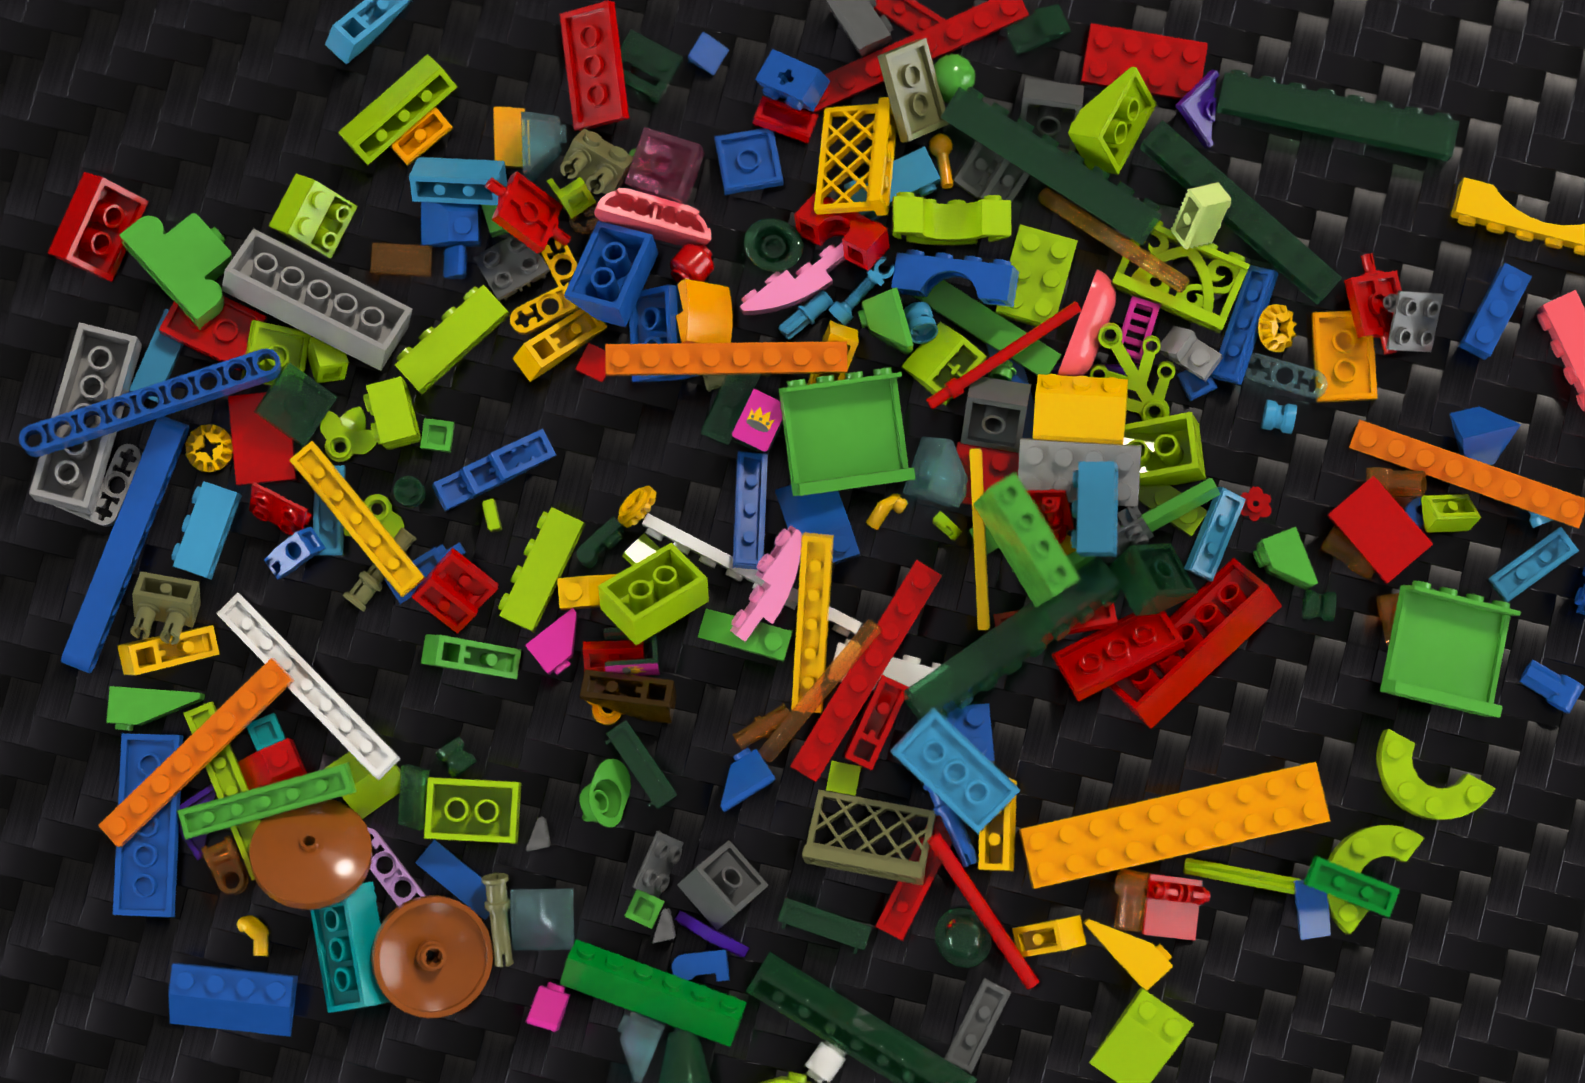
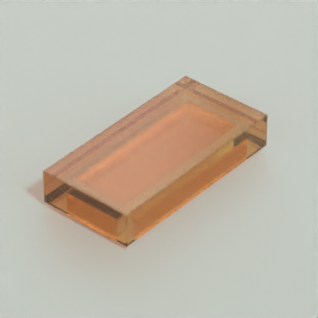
M372 243L371 274L431 277L433 247Z

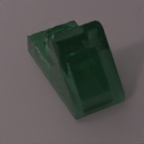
M1059 4L1035 9L1031 16L1005 27L1006 34L1017 56L1071 32Z

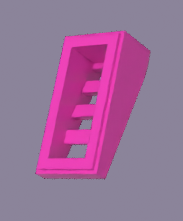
M1132 296L1122 326V343L1140 348L1139 353L1126 349L1133 362L1140 364L1144 352L1142 348L1143 341L1126 336L1127 331L1144 336L1143 340L1150 336L1161 305ZM1138 308L1151 312V317L1133 313L1134 309ZM1131 319L1148 324L1147 329L1130 324Z

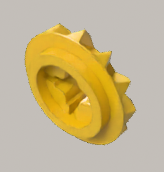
M1270 305L1263 310L1259 318V338L1264 347L1269 351L1284 352L1285 348L1292 346L1291 339L1297 336L1293 331V327L1297 324L1292 321L1294 312L1288 311L1286 305Z
M214 424L201 425L190 433L185 443L188 460L195 468L204 472H215L224 468L233 455L230 435L226 430ZM204 437L212 444L221 443V445L213 449V460L208 453L197 452L205 446Z
M650 486L634 490L622 503L619 509L618 522L626 528L638 524L639 520L644 518L647 512L651 511V506L655 503L657 492Z

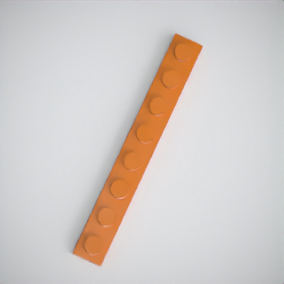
M847 342L605 344L606 376L848 372Z
M1360 419L1349 446L1350 449L1578 529L1585 514V498Z
M271 658L98 826L117 847H123L295 680L274 658Z

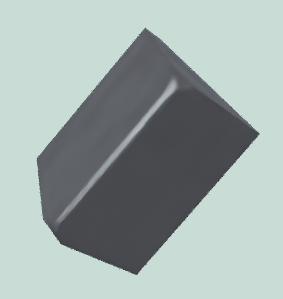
M537 818L526 851L550 847L551 842L546 818Z
M663 909L652 943L675 938L676 933L669 909Z

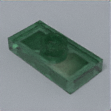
M410 764L401 765L399 825L415 830L425 829L429 770Z

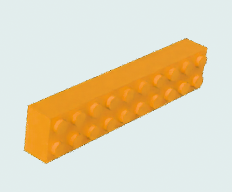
M1313 762L1019 829L1031 886L1032 889L1320 824L1330 821L1317 764Z

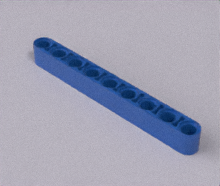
M260 349L28 425L20 432L19 441L28 455L41 457L272 381L281 373V362L277 353L272 349ZM264 359L275 361V366L269 371L261 370L259 364ZM236 368H242L246 371V376L237 381L230 378V374ZM215 378L217 380L215 388L205 390L201 387L204 379ZM178 387H185L188 389V395L178 400L172 397L173 391ZM148 397H157L159 399L157 407L147 409L143 406L144 401ZM120 406H127L130 408L129 415L122 419L116 418L114 415L115 410ZM96 415L101 418V422L97 427H86L85 423L88 417ZM69 425L72 427L69 436L65 438L56 436L57 429L60 426ZM36 434L42 436V442L39 446L33 448L27 446L30 436Z
M166 416L157 418L63 651L62 663L87 673H91L95 668L186 441L189 425Z

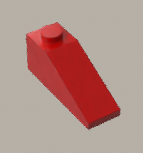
M881 675L842 754L843 758L873 770L910 687Z

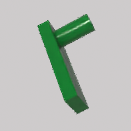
M1314 856L1304 881V885L1386 917H1390L1400 891L1399 888Z

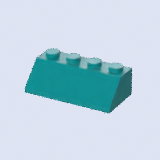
M373 882L362 883L354 893L334 905L310 909L328 1013L390 1002L380 990L372 969L373 942L381 926Z

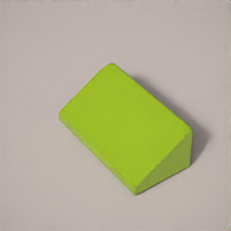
M1468 494L1426 495L1421 498L1424 528L1427 533L1469 531L1481 518Z

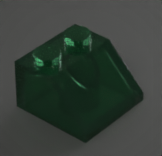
M1171 543L1131 545L1109 566L1135 616L1158 614L1198 593Z

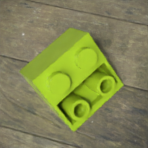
M295 174L269 227L331 259L358 206L316 180Z
M939 322L937 325L938 333L936 337L930 342L920 344L901 366L933 395L943 389L946 382L954 377L958 379L984 362L987 357L964 336L942 322ZM951 397L943 402V404L947 405L953 398Z

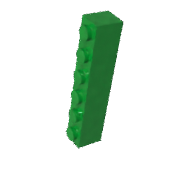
M577 939L567 957L560 984L729 1047H731L747 1003L733 996L712 990L706 986L693 983Z

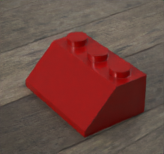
M84 172L48 253L77 268L112 282L127 250L122 245L120 234L142 217L148 201L103 177Z

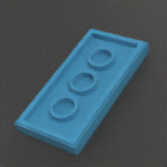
M934 707L891 749L892 754L977 834L1020 792V789Z

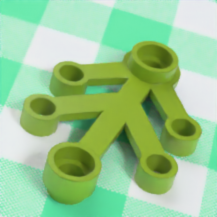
M1115 323L1104 324L1099 330L1098 340L1103 347L1112 349L1126 375L1108 371L1107 367L1103 364H1096L1091 368L1090 377H1095L1094 371L1101 369L1105 373L1102 378L1128 379V389L1136 391L1141 401L1127 398V410L1139 413L1143 421L1169 416V405L1164 399L1169 382L1175 376L1174 364L1170 361H1163L1158 365L1157 375L1159 379L1153 395L1147 386L1155 354L1160 351L1161 342L1159 338L1150 335L1143 340L1142 348L1144 352L1139 369H1137L1122 343V329ZM1107 330H1114L1116 336L1113 339L1107 338L1105 336ZM1154 341L1157 343V348L1149 350L1146 347V343ZM1168 366L1172 369V373L1170 375H1163L1160 371L1161 368ZM1152 406H1157L1160 408V413L1153 415L1149 412V409Z

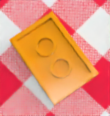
M1351 311L1313 312L1311 318L1316 403L1378 399L1374 337L1357 338Z

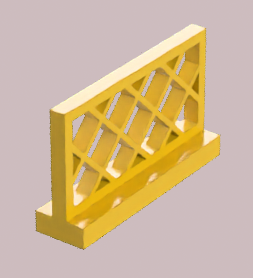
M889 97L879 98L878 104L825 108L814 204L816 215L874 211L877 216L889 214L897 132ZM866 114H875V119L866 128L858 122ZM845 116L848 120L836 130L832 126V117ZM855 125L861 132L849 142L843 134ZM868 137L872 140V145L864 153H861L856 146ZM840 139L845 146L833 155L829 152V147ZM852 150L858 158L846 167L840 160ZM865 162L870 166L869 172L859 179L853 172ZM834 165L839 166L843 171L830 181L826 177V173ZM850 176L856 183L843 193L837 186ZM863 188L867 192L866 201L853 202L850 198ZM832 190L840 196L833 204H823L824 198Z

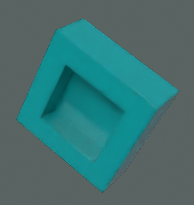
M275 713L253 721L247 726L257 751L286 739Z

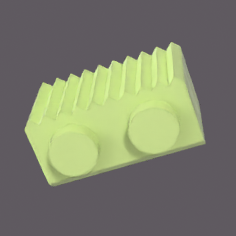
M1219 182L1187 189L1188 193L1185 194L1184 202H1182L1178 215H1176L1177 219H1174L1175 223L1171 227V232L1183 248L1188 250L1189 247L1193 248L1194 246L1198 247V245L1212 244L1217 231L1221 227L1224 215L1231 204L1230 196Z

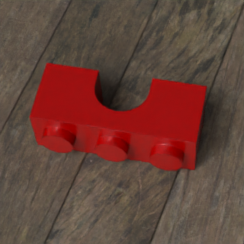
M815 192L794 214L797 235L819 246L830 237L844 236L842 238L844 259L869 271L890 248L888 228L878 221L868 219L859 212L816 215L814 211ZM825 197L823 204H833L835 200L831 197Z

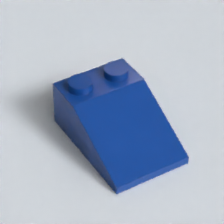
M791 485L775 490L787 529L791 525L802 534L805 532L834 535L832 565L860 557V552L839 491L793 496Z

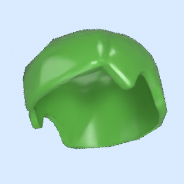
M950 54L940 58L934 64L943 101L946 103L961 101L971 91L975 83V70L970 62L960 55Z

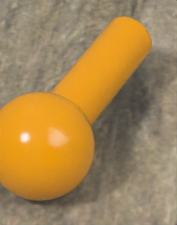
M937 134L931 138L929 150L937 157L941 187L947 189L953 187L948 156L952 151L953 144L947 135Z

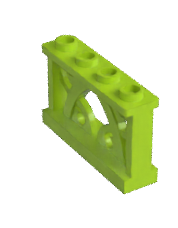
M1147 216L1146 219L1140 217L1112 280V284L1116 290L1160 304V309L1219 334L1225 325L1250 264L1246 263V258L1234 252L1225 254L1218 251V246L1214 243L1203 244V246L1198 245V247L1194 246L1193 248L1189 247L1187 250L1183 248L1170 229L1163 227L1162 221ZM1147 235H1153L1160 241V245L1157 248H1153L1148 243V250L1153 255L1150 259L1142 253L1139 244L1140 240ZM1169 242L1180 246L1168 250ZM1134 252L1137 258L1144 264L1129 277L1124 272ZM1202 256L1212 260V262L1207 266ZM1188 257L1199 275L1201 284L1187 285L1180 289L1175 296L1168 294L1169 279L1159 265L1173 259ZM1219 266L1228 267L1233 274L1231 284L1226 287H1213L1212 281L1218 282L1225 277L1216 274V268ZM1152 270L1162 279V284L1158 287L1150 284V279L1156 278L1154 274L1149 273ZM1189 291H1202L1203 295L1195 294L1197 296L1195 303L1189 302L1186 298ZM1229 293L1220 315L1212 313L1214 294Z

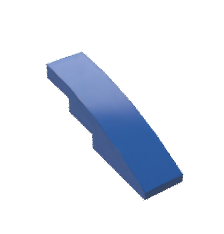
M541 429L491 452L488 456L462 467L460 471L434 482L431 486L446 512L555 457L556 453L544 430Z

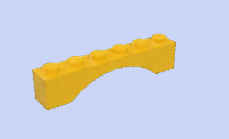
M1465 177L1459 182L1451 217L1457 218L1458 223L1466 226H1475L1477 223L1487 226L1486 230L1497 234H1504V231L1515 233L1516 238L1524 241H1533L1535 238L1545 241L1544 245L1548 247L1562 249V246L1573 248L1575 254L1585 256V224L1557 225L1545 223L1531 218L1514 208L1492 184Z

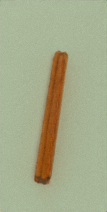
M1045 187L1039 194L1038 200L1041 204L1176 291L1182 293L1190 282L1188 277L1051 189Z
M867 620L763 744L759 749V754L764 760L772 762L881 633V628L877 623L872 620Z

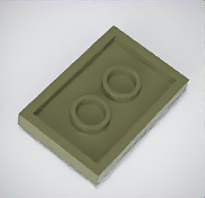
M926 38L917 39L877 56L901 142L911 141L949 124Z

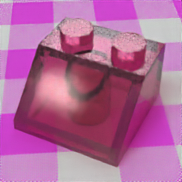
M644 127L625 184L643 193L687 205L705 153L700 144Z

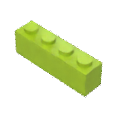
M427 54L338 133L352 150L369 165L456 89L457 86L443 68Z
M484 285L479 289L477 287L472 288L463 297L465 302L457 309L454 306L451 307L441 317L442 323L435 329L432 326L420 335L419 339L421 342L413 349L410 346L397 356L398 362L395 366L421 395L510 316L505 307Z
M552 507L549 513L545 511L542 513L537 524V528L541 530L536 540L531 538L524 551V555L528 557L523 567L517 566L511 578V582L515 584L510 594L505 592L499 603L498 609L502 610L500 617L533 633L535 632L558 584L557 578H561L583 532L584 522Z

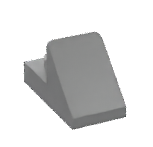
M1173 326L1161 342L1159 353L1205 382L1223 359L1222 354L1198 340L1194 331Z

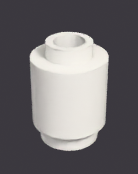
M828 1037L825 1043L821 1042L805 1064L809 1068L806 1074L818 1083H822L824 1080L830 1083L845 1062L846 1058L844 1056L848 1050Z

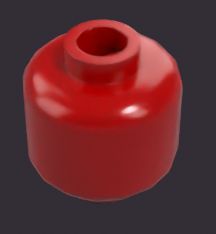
M694 244L684 245L670 261L671 277L676 283L684 279L704 282L714 270L711 251L702 244L698 246Z

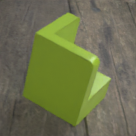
M581 177L561 190L552 178L547 180L556 198L563 205L571 219L596 203Z
M310 337L307 358L316 384L344 380L349 363L346 353L315 337Z

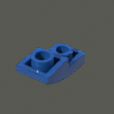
M1305 879L1294 881L1300 939L1305 940L1331 935L1327 893L1304 885Z

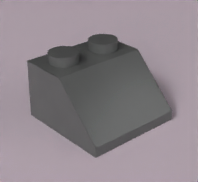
M826 0L832 13L862 58L874 53L893 40L889 32L894 29L885 15L879 17L874 10V7L877 6L875 0Z
M1025 78L1015 147L1074 155L1075 145L1068 131L1071 123L1082 109L1084 86Z
M981 377L969 386L961 443L1019 453L1031 384Z
M730 840L678 884V887L716 930L720 929L769 886Z

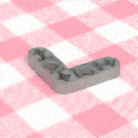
M124 444L117 449L102 482L93 515L59 506L55 507L101 526L108 527L114 525L143 454L142 451L132 444ZM131 450H134L133 456L137 459L135 463L129 462L126 471L131 472L130 477L122 472L115 471L117 466L123 469L126 461L122 458V455L124 453L129 454ZM115 477H121L125 481V489L118 494L112 493L109 488L110 481ZM105 493L114 499H120L118 504L114 502L110 504L109 511L113 513L111 518L105 517L101 521L102 515L98 513L99 508L105 509L109 500L103 499Z

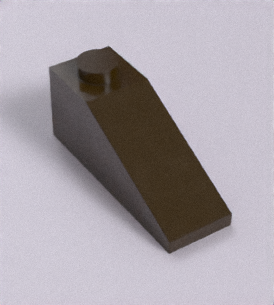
M585 669L580 699L641 720L672 724L677 695L674 680Z

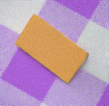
M434 107L390 146L408 166L450 132L453 127L440 111Z
M494 107L495 161H505V169L526 168L525 109Z

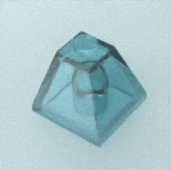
M521 112L523 173L528 180L534 182L562 152V143H567L566 125H561L559 116Z
M921 437L911 467L915 470L916 479L906 481L903 493L943 506L959 508L967 493L968 477L953 441L945 438Z
M573 889L510 890L513 950L572 949L574 945Z
M631 1011L630 1016L623 1015L617 1031L622 1033L620 1042L634 1081L641 1083L666 1024Z

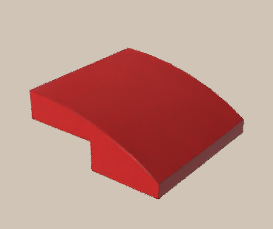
M452 548L412 594V598L458 634L477 615L478 608L498 590V583Z

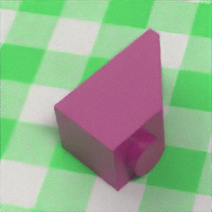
M573 608L525 645L549 675L553 672L559 675L571 665L568 660L573 657L578 614Z
M548 982L547 987L539 986L526 1022L552 1031L559 1030L570 994L564 993L565 987L552 982Z

